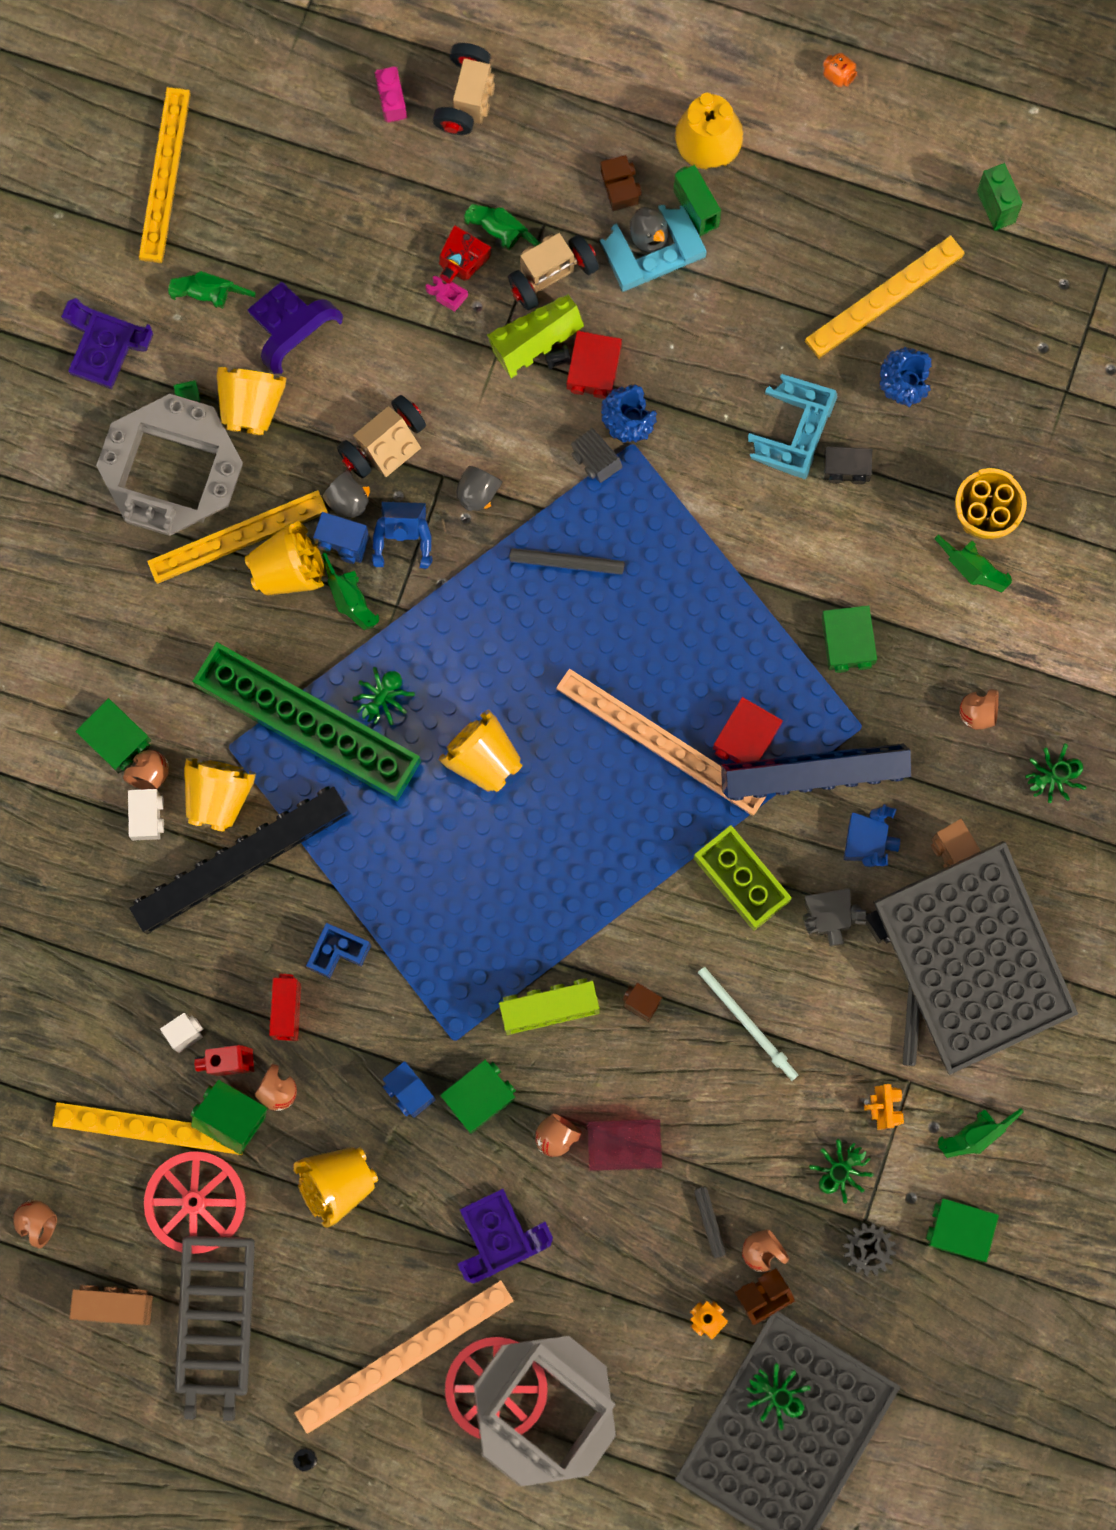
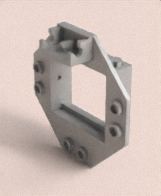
M168 394L112 422L96 466L126 523L171 536L197 522L204 523L205 518L229 506L243 462L213 406ZM143 433L216 454L197 510L124 488Z
M570 1336L502 1345L474 1384L482 1446L480 1454L518 1486L589 1476L616 1436L612 1411L616 1404L611 1401L606 1365ZM534 1361L596 1410V1413L560 1465L555 1463L496 1415Z

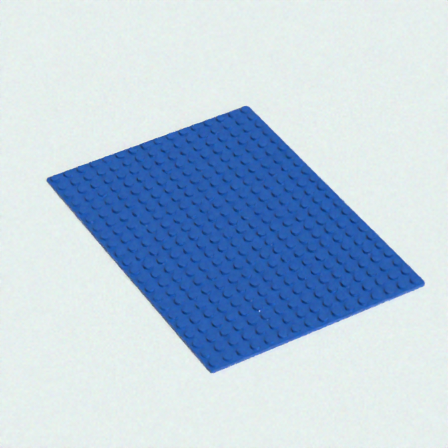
M630 444L617 454L623 468L602 483H599L596 478L592 480L587 476L303 689V691L420 756L421 763L398 802L259 723L229 745L230 751L247 773L249 771L256 773L255 784L278 814L287 810L290 813L297 808L296 805L307 798L312 800L318 796V791L327 786L337 789L351 814L301 844L453 1041L459 1040L500 1008L499 1002H504V997L520 993L694 858L695 853L730 825L734 828L750 816V814L559 692L556 688L569 669L720 766L736 763L729 758L726 761L715 754L716 751L713 750V745L742 697L783 720L780 729L761 760L833 752L859 732L862 727L853 713L634 444ZM515 548L619 560L624 562V572L620 575L511 562L509 556L510 550ZM373 667H377L381 682L385 673L389 671L398 672L402 677V686L398 690L415 693V696H395L394 700L407 710L406 714H403L391 703L386 704L394 722L392 726L388 722L382 705L379 707L380 719L377 724H374L377 715L370 722H367L369 715L365 719L362 718V712L366 707L360 713H357V709L361 704L373 702V699L352 700L353 696L360 694L376 695L369 688L363 687L358 683L359 680L370 683L375 688L377 687ZM486 710H490L496 716L520 756V763L523 765L514 775L509 774L505 779L506 784L498 792L495 790L485 791L448 769L439 761V757L442 754L446 756L449 752L447 746L456 735L470 722L481 720L482 717L480 715ZM767 794L761 806H763L766 802H768L777 794Z

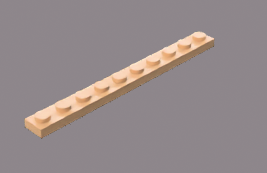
M569 669L556 689L753 817L766 797L755 798L753 796H746L738 801L728 799L722 792L720 765L573 670Z
M500 1280L295 1412L296 1417L307 1434L503 1309L514 1300Z

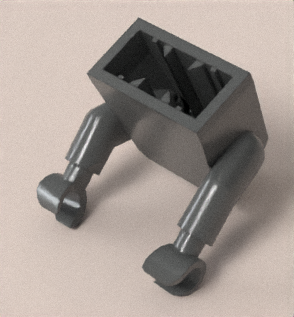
M850 888L805 896L804 904L808 913L803 915V923L808 934H827L830 947L844 944L841 931L849 930L855 922L856 924H866V910H862L858 904L851 907Z

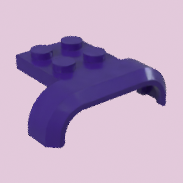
M282 281L247 309L250 316L271 335L262 348L261 360L273 374L283 373L281 364L285 355L328 320H336L338 324L343 322L342 313L331 302L321 299L307 306Z
M77 298L67 302L61 316L66 323L85 332L68 370L69 374L112 389L128 350L146 352L154 335L149 324L146 327H141L83 305Z
M504 1189L460 1209L480 1253L458 1263V1267L467 1282L473 1284L551 1246L553 1237L546 1222L523 1232Z

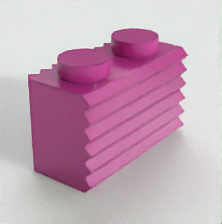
M397 67L377 70L375 76L385 121L388 123L406 119V108Z

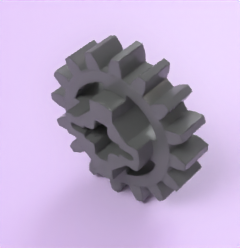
M865 1223L861 1224V1231L854 1227L852 1230L855 1235L846 1236L850 1243L843 1244V1247L849 1251L844 1254V1257L851 1258L848 1266L855 1264V1272L858 1273L863 1269L864 1276H868L870 1270H872L874 1276L878 1275L879 1268L885 1272L887 1270L885 1264H893V1261L889 1258L890 1255H896V1252L891 1250V1247L896 1243L889 1242L888 1240L892 1234L884 1235L883 1226L876 1230L875 1223H871L870 1228H867ZM873 1233L868 1240L859 1238L862 1234ZM881 1239L885 1244V1253L881 1251L879 1245ZM874 1242L873 1250L875 1254L871 1253L865 1257L866 1249L864 1245L868 1246ZM854 1246L859 1250L860 1257L858 1260L854 1255ZM875 1258L880 1261L877 1265L866 1266L870 1259Z

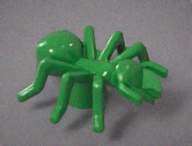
M373 667L377 687L375 688L370 683L359 680L358 683L363 687L369 688L376 695L360 694L353 696L352 700L373 699V702L361 704L357 709V713H360L366 707L362 712V718L365 719L369 715L367 722H370L377 715L374 720V724H377L380 719L379 707L382 705L388 722L392 726L394 722L386 704L391 703L403 714H406L407 710L394 700L395 696H415V693L398 690L402 686V677L398 672L389 671L385 673L381 682L377 667Z
M1066 743L1063 744L1058 762L1054 766L1050 760L1048 748L1045 747L1043 749L1045 761L1051 772L1041 767L1035 759H1029L1035 769L1046 774L1041 776L1032 773L1025 776L1026 779L1035 777L1027 783L1034 784V786L1030 787L1031 791H1038L1040 789L1039 792L1033 795L1034 797L1043 793L1047 783L1050 784L1048 803H1052L1055 782L1061 796L1066 801H1069L1070 797L1065 793L1062 783L1067 784L1071 788L1086 790L1087 787L1085 785L1069 781L1077 779L1081 775L1083 763L1075 758L1068 759L1066 762L1063 761L1068 747Z
M837 1139V1155L840 1163H836L829 1156L828 1152L822 1148V1154L833 1166L831 1168L810 1165L809 1168L819 1172H829L820 1178L819 1189L824 1194H832L837 1191L840 1185L842 1200L846 1204V1180L861 1193L864 1192V1189L849 1176V1173L860 1177H873L874 1174L853 1170L852 1166H865L870 1161V1158L861 1163L866 1156V1151L859 1154L862 1147H857L851 1152V1149L855 1146V1143H853L847 1149L848 1157L847 1161H844L841 1140Z
M775 1363L773 1386H769L768 1376L761 1369L758 1371L764 1376V1379L760 1375H753L758 1382L750 1380V1384L757 1390L754 1391L749 1387L746 1389L753 1394L766 1392L767 1396L752 1401L747 1405L752 1407L771 1399V1402L760 1417V1421L763 1422L772 1407L775 1406L779 1430H783L781 1409L789 1417L800 1416L804 1411L803 1402L798 1397H793L792 1395L810 1390L811 1387L807 1385L793 1390L785 1389L796 1374V1371L792 1370L780 1389H778L779 1365Z

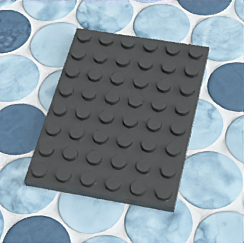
M1002 841L874 901L884 928L949 1075L1078 1014L1006 842Z
M776 1312L769 1316L676 1476L675 1481L754 1530H819L901 1386L783 1314ZM775 1363L779 1365L778 1389H780L792 1370H795L796 1374L785 1389L793 1390L807 1385L811 1387L810 1390L792 1395L793 1397H798L803 1402L804 1411L800 1416L789 1417L781 1409L783 1430H779L775 1406L772 1407L763 1422L760 1421V1417L771 1402V1399L752 1407L747 1405L752 1401L767 1396L766 1392L753 1394L746 1388L749 1387L754 1391L757 1390L751 1386L750 1380L758 1382L753 1375H760L764 1379V1376L758 1371L759 1369L767 1374L769 1386H773Z

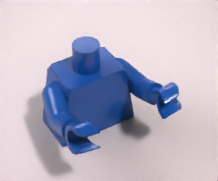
M382 502V517L377 520L373 533V550L375 551V554H372L373 565L375 567H384L382 555L384 536L386 539H396L397 541L405 539L416 540L420 536L422 559L419 568L427 569L433 559L432 556H429L432 535L426 521V503Z
M883 804V807L870 811V818L852 813L843 860L862 861L865 867L888 866V854L886 853L884 857L885 850L898 852L900 838L887 836L889 825L885 824L884 819L887 816L894 818L897 809Z

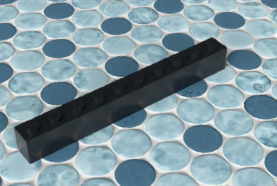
M329 786L317 792V797L312 800L307 798L296 805L297 808L290 813L288 810L282 812L276 817L277 820L275 822L260 825L256 828V833L253 835L240 837L235 841L236 845L231 848L224 847L215 853L216 857L209 861L204 859L194 865L195 869L189 873L186 871L181 872L174 877L175 881L168 885L166 883L161 884L153 890L155 893L146 897L144 895L134 900V905L129 907L141 930L145 934L151 933L350 815L351 813L335 787L330 788Z

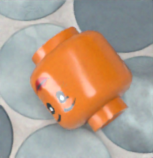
M837 53L834 56L829 55L823 63L825 67L824 77L837 87L850 85L857 75L855 62L843 53Z

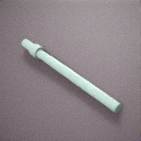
M703 967L698 974L772 1058L771 1062L777 1068L780 1067L791 1081L798 1077L799 1074L787 1062L788 1058L783 1052L779 1053L706 967Z

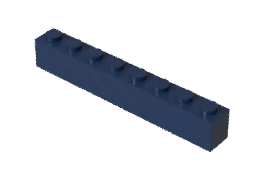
M902 743L721 765L722 792L728 799L738 801L746 796L763 798L767 794L772 793L787 795L790 791L797 790L800 792H811L814 788L830 790L839 785L855 787L858 786V783L864 782L879 784L881 780L902 781L906 777H911V750Z

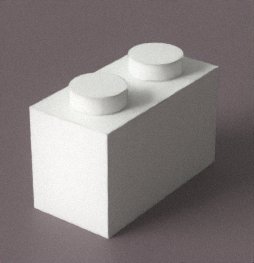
M157 789L128 790L129 837L132 841L160 839V833H164V819H160V810L164 809V798Z
M185 1013L160 1028L171 1047L178 1053L203 1038L200 1033L203 1028L193 1015L189 1017Z

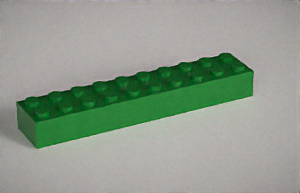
M218 642L215 643L192 681L199 690L397 802L421 763L420 756Z

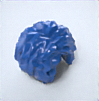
M908 347L890 351L880 368V389L884 391L888 399L896 401L897 404L911 407L912 404L920 403L921 399L928 396L927 393L931 390L930 385L924 382L929 377V368L932 367L931 358L923 351H916V349Z
M632 384L625 388L613 389L606 399L602 401V422H604L606 429H609V434L612 438H617L625 443L627 441L636 443L640 440H647L648 435L654 430L653 425L657 422V413L655 410H645L646 401L643 397L644 391L642 387Z

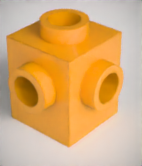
M707 1301L704 1304L699 1302L690 1311L693 1315L690 1318L693 1322L690 1327L700 1336L705 1333L711 1340L729 1321L721 1315L724 1310L714 1301L711 1304ZM705 1314L711 1316V1322L708 1324L703 1321Z

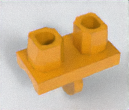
M891 1084L875 1086V1095H870L871 1104L864 1105V1110L871 1111L872 1120L877 1119V1130L890 1129L896 1125L903 1124L904 1117L902 1111H893V1102H901L902 1090L891 1087Z

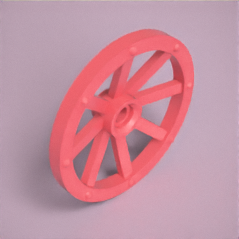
M186 1152L165 1161L152 1175L144 1196L145 1216L153 1234L167 1247L182 1252V1243L173 1240L168 1234L188 1213L190 1214V1236H197V1214H200L220 1234L219 1237H233L242 1223L246 1208L245 1190L237 1172L223 1159L205 1152ZM188 1161H192L190 1191L170 1171L173 1167ZM200 1161L212 1163L223 1170L201 1191H198ZM163 1176L183 1196L182 1198H154L156 1188ZM226 1177L230 1178L236 1192V1199H206V1196ZM192 1198L197 1199V1205L194 1207L190 1205ZM154 1206H182L183 1208L161 1229L155 1217ZM206 1206L236 1207L235 1215L229 1227L225 1229L205 1209ZM192 1246V1254L210 1252L219 1247Z
M490 1337L478 1340L464 1348L456 1356L449 1368L445 1382V1397L448 1409L457 1424L476 1438L480 1439V1431L469 1423L477 1414L476 1405L463 1417L457 1407L454 1392L474 1393V1385H454L455 1377L464 1361L480 1377L484 1370L470 1355L479 1349L493 1346L494 1357L502 1345L519 1343L515 1340L503 1337ZM535 1361L531 1365L536 1372L539 1386H516L512 1393H539L532 1414L528 1417L509 1397L504 1402L523 1422L514 1428L520 1435L528 1431L536 1423L546 1404L548 1389L545 1371ZM499 1410V1411L497 1412V1414H496L499 1418H500V1410Z

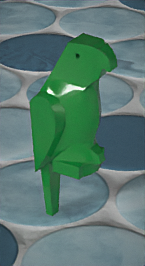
M471 204L465 212L464 221L467 225L469 223L481 225L490 235L499 238L502 247L508 250L517 243L520 237H523L535 247L541 244L528 232L524 225L504 208H489Z
M203 271L195 275L171 279L168 286L169 297L173 300H176V297L189 296L198 301H210L214 307L222 309L225 306L228 292L251 297L256 296V292Z
M939 534L934 538L948 554V560L971 585H983L1002 593L1012 583L1010 574H1004L995 569L989 560L977 552L976 544L973 541L962 551H959Z
M323 553L321 556L328 575L327 581L338 611L351 618L363 630L373 628L379 622V615L375 616L367 608L364 595L357 586L359 578L356 577V572L352 571L337 576L327 554Z
M1020 1108L997 1124L984 1109L977 1114L975 1122L963 1127L955 1136L947 1138L941 1136L938 1139V1148L946 1158L972 1153L980 1154L1006 1132V1128L1024 1111Z

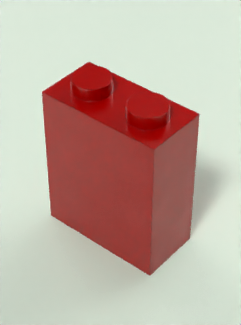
M577 331L567 379V390H571V393L577 395L588 393L593 394L596 398L606 399L611 390L614 389L622 349V339Z
M742 697L715 741L713 750L716 751L715 754L726 761L728 758L736 763L761 760L780 729L783 720Z
M279 974V978H273L269 1036L274 1040L298 1041L301 983L291 974Z

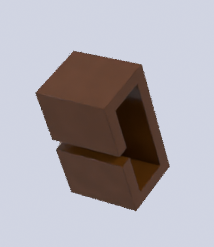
M627 155L601 161L600 172L612 212L638 205L639 196H642L639 182L635 183L632 177L636 175L633 162H628Z
M638 982L635 987L630 985L623 996V1001H625L624 1008L648 1023L662 997Z
M777 1268L764 1273L758 1278L757 1283L751 1282L734 1292L753 1326L795 1302L790 1288Z

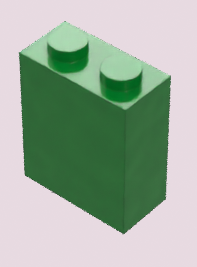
M1005 163L984 170L977 193L993 229L996 231L1016 223L1023 202Z
M695 164L691 167L685 166L679 169L674 177L673 192L687 212L699 236H702L720 226L721 209Z
M870 606L823 611L821 618L829 670L841 673L849 671V668L858 667V670L872 668V665L876 664L877 655Z
M109 698L75 731L118 774L130 768L133 764V758L138 753L147 750L150 747L149 743L152 741Z
M486 1059L440 1095L470 1134L516 1099L513 1095L516 1092L515 1088L508 1080L503 1082L498 1076L501 1073L500 1069L493 1061L488 1063Z
M218 1080L214 1086L210 1085L203 1096L205 1099L201 1105L197 1103L190 1115L192 1117L191 1127L241 1155L265 1120L267 1107Z
M943 1198L940 1199L939 1203L935 1202L932 1211V1217H935L933 1227H928L925 1240L929 1241L928 1247L979 1262H987L999 1215Z

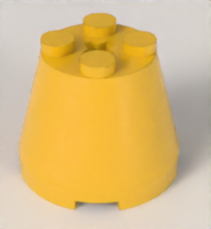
M703 93L690 104L679 119L676 126L675 140L679 153L686 162L692 166L695 164L697 168L707 170V168L726 166L736 158L742 147L743 129L739 118L727 100L715 94Z
M218 367L216 378L221 424L225 425V430L238 432L243 428L247 429L248 434L263 435L264 431H268L285 389L287 378L280 376L274 379L273 374L245 369H233L228 372V368Z
M995 468L981 469L967 477L961 483L955 497V511L964 531L982 540L1004 537L1014 531L1021 523L1027 505L1025 492L1013 476L1006 471Z
M296 521L285 526L251 551L249 555L245 556V563L253 576L251 584L256 591L260 590L265 595L311 591L324 586L321 577L325 576V568L317 544H313L311 539L307 537L308 529L301 522Z
M486 710L481 713V720L470 722L456 735L447 746L449 752L446 756L442 754L439 757V761L448 769L485 791L495 790L498 792L506 784L505 779L509 774L514 775L523 765L520 763V756L496 716L490 710Z
M186 758L184 775L188 823L196 826L210 824L211 829L225 831V829L232 827L254 784L256 773L253 771L243 773L242 767L223 762L202 760V762L197 763L198 759Z
M351 1147L310 1156L294 1163L295 1174L299 1173L300 1185H298L300 1193L313 1216L321 1217L323 1227L325 1228L338 1223L374 1190V1183L378 1181L375 1171L372 1168L369 1169L365 1162L366 1155L360 1147L357 1149Z

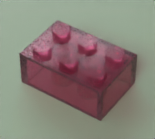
M660 1119L588 1122L589 1172L661 1170Z

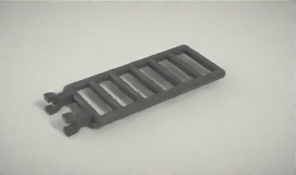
M185 1236L183 1238L175 1391L179 1394H186L184 1419H196L197 1394L225 1395L223 1421L235 1420L236 1396L247 1394L255 1241L252 1238ZM192 1246L245 1248L244 1262L191 1260ZM191 1270L244 1272L243 1287L190 1285ZM189 1295L243 1297L242 1311L189 1310ZM188 1319L241 1321V1336L187 1334ZM187 1344L240 1346L239 1361L186 1359ZM185 1369L239 1371L238 1386L185 1384Z

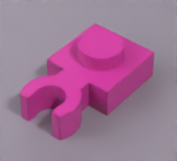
M433 276V283L436 286L426 284L427 293L436 295L437 302L454 312L468 297L467 290L453 282L445 285L438 276Z

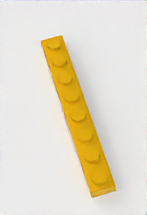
M168 87L166 90L139 253L141 261L163 263L190 99L189 90Z
M949 236L805 339V342L818 359L962 258L965 252L953 237Z
M319 490L147 562L155 582L158 584L267 539L291 523L299 521L303 524L320 517L322 512L328 513Z
M56 1103L53 1127L240 1155L191 1127L192 1123Z

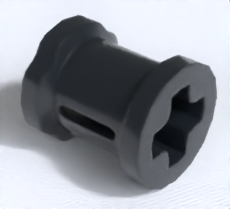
M566 344L562 345V348L545 354L549 370L558 365L571 364Z
M305 1448L296 1452L293 1463L299 1471L304 1472L314 1468L317 1463V1457L312 1449ZM307 1453L309 1454L308 1459L311 1461V1464L302 1466V1460L299 1457Z

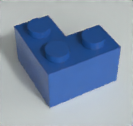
M325 512L321 513L313 537L315 544H318V548L325 551L337 550L339 557H342L341 560L354 564L355 561L362 562L370 538L366 525Z
M326 923L306 967L330 979L340 958L362 967L372 945L369 941Z
M405 1061L383 1078V1081L386 1083L383 1086L384 1090L391 1098L395 1095L399 1099L396 1105L405 1116L411 1114L415 1118L436 1101L431 1092Z

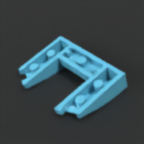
M665 205L658 206L659 211L667 222L669 233L675 244L644 257L635 259L617 223L611 227L613 233L606 241L600 240V244L623 292L706 257V249L683 206H680V209H665Z
M782 374L780 378L783 380V383L775 390L769 386L766 388L765 394L805 409L791 446L749 433L748 441L754 442L755 454H750V457L769 467L806 480L827 418H830L835 405L837 393L836 390Z

